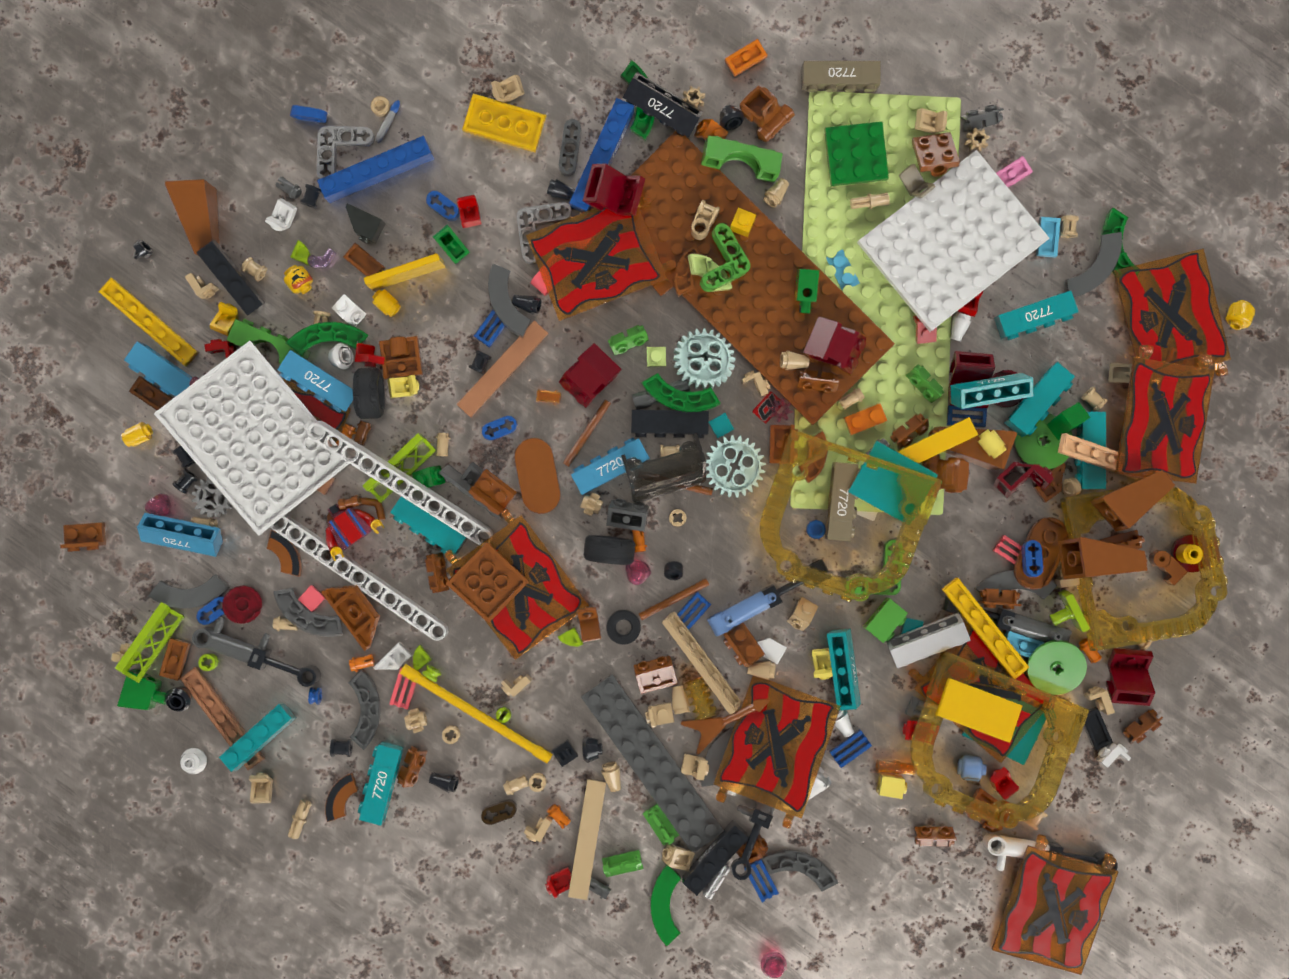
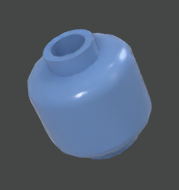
M964 755L962 759H958L957 774L963 780L979 782L982 776H986L987 765L983 764L981 757Z

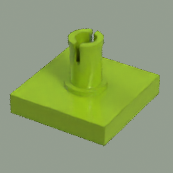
M1065 589L1058 592L1065 608L1049 615L1054 626L1071 619L1074 626L1080 631L1090 630L1074 595Z

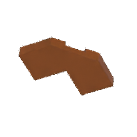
M1065 463L1056 468L1049 469L1053 473L1052 477L1054 480L1044 491L1037 485L1033 487L1044 503L1062 491Z

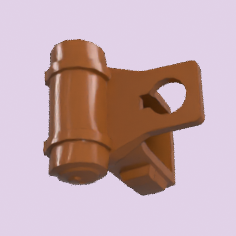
M759 85L740 103V109L744 113L745 118L750 122H754L759 127L756 131L757 136L765 143L773 139L795 116L792 108L786 104L782 106L778 104L774 94L767 88Z
M937 454L921 462L922 466L938 474L926 496L937 494V490L945 489V492L961 493L963 490H967L969 462L965 461V459L949 457L947 460H943Z

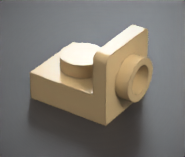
M193 273L185 276L196 295L202 299L211 298L215 295V291L219 289L213 283L206 285L201 276H196Z
M528 674L524 677L520 675L513 681L515 684L513 687L505 678L501 682L503 685L501 688L508 696L512 695L514 697L533 679Z
M1093 687L1088 690L1089 692L1084 693L1085 698L1088 700L1097 698L1095 703L1099 711L1106 715L1115 713L1107 690Z
M671 702L648 706L649 712H645L647 724L651 723L652 728L656 725L674 722Z
M548 814L544 819L540 818L535 827L538 831L527 825L524 830L526 837L533 842H541L553 818L548 817Z
M667 843L662 852L661 860L671 868L689 871L695 853L689 849L676 847L673 844L668 845Z

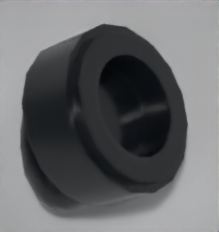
M137 240L133 244L136 250L133 255L134 259L137 260L141 257L148 259L153 254L152 248L143 240Z
M678 561L666 563L664 576L669 580L681 579L683 576L682 563Z

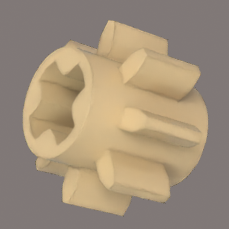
M690 86L688 92L683 91V96L686 97L683 98L684 101L696 108L699 105L704 106V101L701 99L705 98V93H700V87L695 89ZM694 96L697 97V99H694L693 101L690 100V98H693Z
M974 128L972 133L968 132L966 134L968 140L964 145H968L970 148L969 152L977 150L980 153L982 148L988 146L985 141L990 136H986L984 133L985 129L978 131L977 128Z
M593 492L590 496L585 494L580 506L585 509L584 514L592 516L593 513L599 514L603 501L599 500L600 495Z
M419 708L408 711L409 715L405 716L406 727L408 730L413 729V733L423 731V726L428 725L425 712H419Z

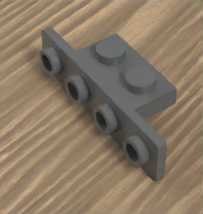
M474 462L468 466L463 475L449 464L440 471V474L446 481L458 487L462 493L467 494L477 505L485 508L493 517L500 520L507 514V509L499 515L489 511L483 503L475 500L468 492L484 471Z

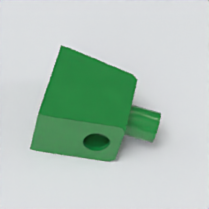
M797 269L795 301H800L799 313H811V302L817 301L820 270ZM805 288H808L810 290L809 296L807 297L803 295V290Z
M132 669L128 672L137 677L140 670ZM145 674L138 683L126 676L117 706L150 710L155 708L156 703L165 705L166 693L160 691L162 681Z

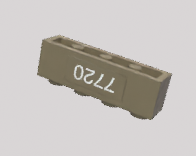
M804 61L801 67V90L811 93L818 90H825L830 93L837 90H845V92L849 93L856 90H864V92L869 93L877 90L881 84V61Z
M832 463L825 539L851 542V538H854L855 526H852L853 519H856L857 507H854L855 499L857 500L858 497L848 491L860 471L858 469L859 464Z

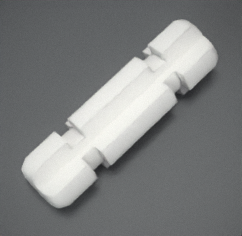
M725 864L708 883V887L703 891V895L706 898H713L714 891L718 890L725 879L724 876H727L730 871L728 865Z

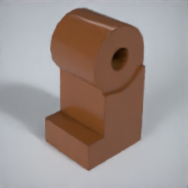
M1155 550L1149 555L1151 565L1158 567L1167 575L1163 580L1168 585L1175 586L1188 573L1166 551Z

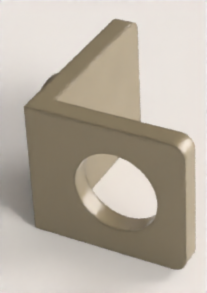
M911 164L899 174L910 196L923 198L935 188L934 184L924 181L915 164Z

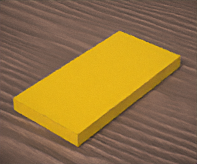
M473 93L462 131L536 153L546 115Z
M436 253L366 276L364 281L371 290L376 291L445 268L446 266L442 258Z
M948 678L935 715L1010 743L1022 705Z

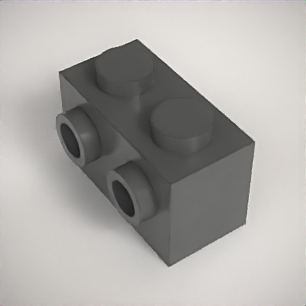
M623 499L611 500L608 507L606 526L644 532L648 521L649 505H645L642 502L630 503Z

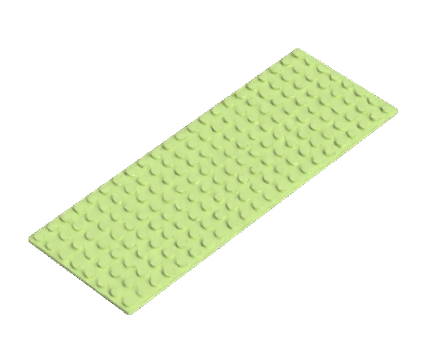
M826 91L809 93L802 252L895 344L842 396L844 397L853 392L854 388H860L865 397L862 399V402L858 401L844 410L838 400L813 426L796 409L794 410L795 429H798V440L794 442V448H797L798 456L797 460H794L792 464L790 506L792 508L828 510L832 463L859 464L858 469H861V465L867 458L866 452L874 446L878 439L881 440L882 438L891 445L889 448L896 452L899 451L897 441L894 443L890 436H892V432L902 425L908 430L909 427L905 422L914 415L921 413L925 419H928L929 427L923 435L915 437L910 445L928 437L929 432L934 427H947L952 316L937 326V342L917 344L916 323L913 320V316H916L915 313L857 242L914 198L908 193L899 174L911 164H915L920 172L912 139L914 137L934 135L915 129L918 109L923 108L936 113L947 111L946 129L935 134L951 132L959 157L960 98L851 92L830 93ZM883 121L889 179L886 181L830 186L824 129L826 127ZM930 171L920 172L924 181L932 184L942 177L932 176ZM869 193L871 195L888 193L889 205L876 206L872 209L868 207L851 209L850 199L866 197ZM842 249L845 257L851 264V266H847L844 269L843 274L851 273L853 276L856 274L860 284L854 287L847 285L843 290L835 277L836 268L829 265L826 257L834 258L837 252ZM917 364L923 365L931 376L927 379L929 382L934 378L943 387L944 393L933 403L924 398L923 394L905 376ZM881 403L887 421L850 435L844 417ZM823 431L828 445L826 462L820 474L814 480L807 483L798 466L807 457L808 447L806 440ZM940 453V459L945 460L946 453ZM944 489L937 490V494L932 496H926L925 501L922 502L916 514L941 515L943 513ZM860 498L855 499L854 507H857V511L884 512Z

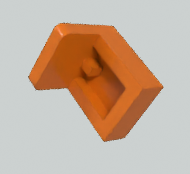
M703 119L697 125V131L694 136L703 138L705 141L709 135L725 139L729 132L713 119Z

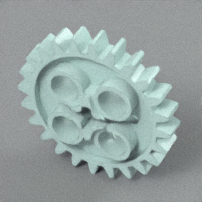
M705 328L702 333L696 329L694 335L689 331L687 337L682 336V342L678 341L676 345L678 348L674 350V353L677 354L673 357V360L677 361L674 364V368H680L677 375L683 374L682 381L688 379L689 386L695 383V389L699 385H702L703 390L707 385L713 389L714 383L719 387L721 381H727V376L730 377L732 374L730 370H733L735 367L732 363H734L736 358L731 357L734 354V350H729L731 344H725L726 339H720V333L716 336L713 335L712 329L709 334L706 333ZM696 347L699 352H693L690 348ZM709 348H715L718 353H712ZM691 365H696L699 370H693ZM710 366L717 367L718 371L711 370Z
M731 435L730 441L723 437V443L718 440L716 441L717 448L714 446L710 447L713 453H706L710 459L704 460L708 467L703 468V470L709 471L705 478L711 477L712 480L708 484L715 483L714 490L721 488V495L727 491L728 497L731 496L732 492H734L735 497L739 496V492L746 496V490L753 492L751 486L759 487L756 481L763 480L759 474L766 472L761 469V466L766 465V463L760 462L764 455L758 456L757 453L761 449H754L755 442L749 445V438L742 442L741 436L735 440L734 436ZM726 449L734 450L735 457L733 459L726 458ZM742 451L743 454L737 464L739 470H734L730 481L727 482L726 479L732 469L729 465L736 461L739 452ZM744 457L752 459L750 467H745L742 464ZM718 466L726 467L727 474L725 476L717 474ZM736 474H741L744 477V482L741 485L734 482Z

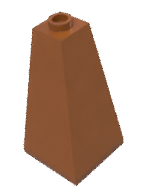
M204 179L165 181V186L194 254L198 256L196 252L213 240H216L220 245L217 189Z
M934 427L929 432L928 436L937 433L947 427ZM976 429L977 436L944 452L957 458H963L965 461L987 470L1004 469L1017 432L995 430L1006 444L1004 446L1007 449L995 459L989 456L978 443L980 440L979 435L987 429Z
M1161 470L1095 498L1090 503L1117 532L1131 528L1175 484L1172 482V477L1167 472Z
M1086 537L1058 541L1063 580L1148 571L1147 558L1143 550Z

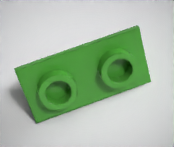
M637 325L626 330L627 337L624 336L623 332L611 336L608 342L614 356L623 354L628 349L641 346L646 341H649L643 325Z
M917 364L913 370L905 375L911 384L930 403H933L944 393L943 387L934 378L930 382L927 380L931 375L923 365Z
M658 804L642 813L663 846L667 843L668 845L672 844L675 841L674 839L679 836Z
M639 850L602 858L603 871L606 877L643 869Z

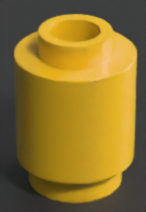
M379 289L372 296L374 299L372 303L386 316L393 317L401 308L398 304L399 301L386 289L383 291Z
M140 422L126 429L121 434V437L126 446L135 447L152 439L153 430L149 424Z
M1182 544L1176 550V557L1182 563L1196 564L1201 561L1203 552L1197 545Z

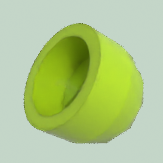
M507 707L499 708L496 712V719L501 723L508 722L512 715L510 709ZM503 711H506L507 714L504 716L503 720H501L500 716L502 715Z

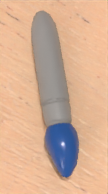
M399 100L391 105L390 111L377 133V143L383 140L395 114L398 112L400 107Z

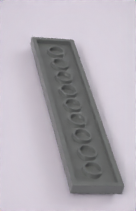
M613 674L581 696L691 852L695 853L724 832L722 826L687 777L681 773L677 763L649 724H647V721Z

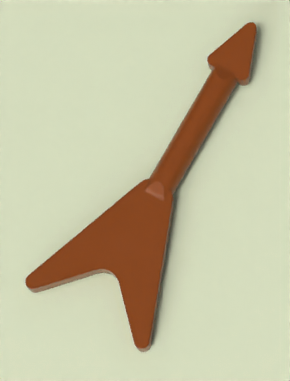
M755 699L753 704L726 717L682 720L681 725L700 731L701 739L696 754L699 755L727 724L756 710L760 712L769 703L770 699Z

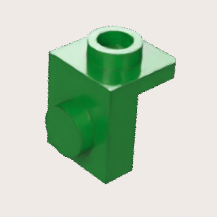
M440 465L412 473L413 479L428 488L445 484V479L440 474L442 470Z

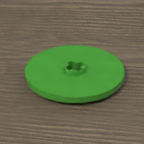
M1048 414L1043 421L1039 420L1036 423L1037 429L1030 436L1028 434L1024 437L1016 435L1014 441L1015 449L1024 463L1031 465L1039 464L1042 467L1053 469L1063 464L1069 458V456L1058 453L1060 440H1057L1047 427V424L1056 415ZM1043 437H1045L1046 441L1049 442L1046 443L1044 446L1041 445L1042 442L1039 440Z
M1053 640L1040 645L1033 651L1027 663L1029 666L1027 673L1031 683L1041 692L1051 695L1065 694L1074 690L1083 681L1087 671V663L1082 651L1076 645L1063 640ZM1059 664L1061 668H1057V671H1054L1053 667L1055 668Z

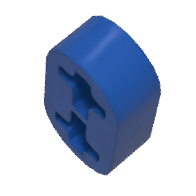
M292 105L290 112L292 118L316 123H326L328 115L324 110Z
M438 191L428 193L426 202L431 209L448 221H455L459 217V208L455 203ZM438 197V200L442 203L441 206L437 203L432 204L431 198ZM445 206L449 209L454 208L455 214L447 216L448 212L444 209Z
M512 416L502 417L484 425L482 435L487 440H496L513 433L517 429V421ZM506 420L514 423L511 425V430L508 428L501 429L500 426L505 425ZM488 427L499 429L493 433V437L486 435Z
M1036 540L1027 541L1022 545L1021 549L1023 572L1028 577H1037L1043 572L1042 547ZM1028 547H1035V551H1028ZM1033 565L1037 570L1033 572L1029 570V566Z
M224 596L215 598L197 612V621L200 624H211L218 620L219 617L225 615L223 608L216 609L220 605L219 601L223 602ZM212 611L213 613L208 617L209 620H204V612L208 613Z

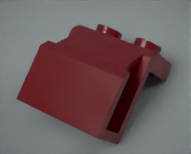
M592 164L583 202L597 210L603 211L605 207L617 215L636 216L645 178L642 176H626L608 164Z
M818 317L804 353L812 359L837 366L844 372L852 374L858 365L861 351L866 346L867 338L855 330L842 327V324L839 322Z
M595 343L577 358L578 361L559 380L562 387L585 408L592 403L595 397L622 370Z
M954 352L949 368V373H952L948 389L950 406H955L951 404V385L992 378L995 370L993 354ZM987 404V405H982V406H976V407H974V408H987V409H988L989 404Z
M1013 462L997 477L993 486L1008 498L1029 478L1043 491L1051 484L1054 478L1052 477L1053 473L1047 467H1042L1039 464L1031 465ZM1012 472L1025 473L1012 486L1005 481ZM1001 483L1008 489L1007 492L1000 486Z
M1113 648L1108 660L1111 678L1110 681H1106L1107 691L1112 703L1150 706L1156 693L1148 672L1154 657L1152 651Z

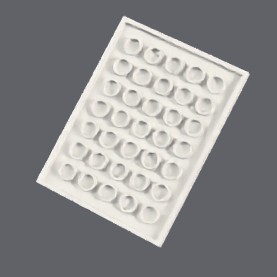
M977 150L961 161L959 167H953L933 183L935 188L923 198L914 197L857 242L929 332L1050 239Z
M251 341L247 342L154 413L258 536L349 465L348 462L308 437V427L317 420ZM314 426V433L322 435V429ZM331 438V444H333L334 446H338L335 443V441Z

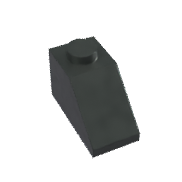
M347 203L345 207L354 232L359 236L358 239L367 244L370 242L376 244L386 223L382 219Z

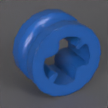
M310 687L308 695L309 704L315 702L317 705H320L322 688L318 687L315 689Z

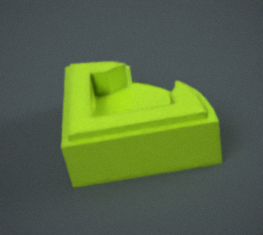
M298 240L290 258L309 266L311 262L310 251L305 244Z
M575 627L558 636L559 640L568 646L577 647L584 644Z
M422 645L416 648L413 655V667L417 671L433 660Z

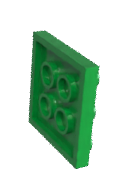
M883 121L826 127L824 129L830 186L886 181L889 179Z

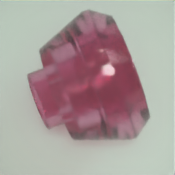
M158 494L145 504V511L149 514L165 517L171 512V503L167 494Z
M634 560L632 564L625 567L627 579L634 585L643 584L651 575V569L648 564L640 560Z
M769 952L763 956L761 970L767 977L778 978L786 971L787 962L782 954Z

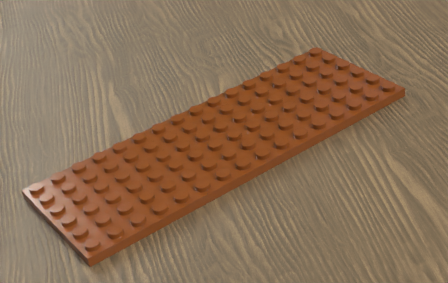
M675 131L631 175L645 178L636 216H633L640 244L654 268L675 288V270L680 258L688 249L697 245L701 255L711 258L718 266L727 263L712 238L713 229L720 223L731 227L738 207L756 214L755 222L748 238L733 232L750 262L749 271L744 276L731 282L732 289L715 292L704 291L700 286L702 277L694 275L695 289L682 296L813 426L895 343L719 169L701 165L703 153L685 135L682 136ZM705 200L707 204L715 208L717 206L720 207V211L706 238L697 240L691 234V226L701 201ZM632 218L610 224L615 230L618 224L623 225L624 229L619 234L634 231ZM699 225L695 227V230L701 233L705 231V228ZM718 232L719 235L724 236L725 234L724 232ZM727 246V251L730 254H735L734 247ZM634 248L648 262L642 250ZM738 264V268H744L743 265ZM797 269L820 270L817 301L811 302V313H799L800 301H795ZM805 288L803 295L805 297L809 296L810 290ZM818 317L839 322L842 324V327L855 330L867 338L866 346L861 351L858 365L852 374L844 372L837 366L810 357L808 368L785 370L780 368V355L782 352L790 351L808 356L804 353V350ZM800 370L818 371L817 377L821 378V372L839 375L837 391L826 393L822 390L799 388Z

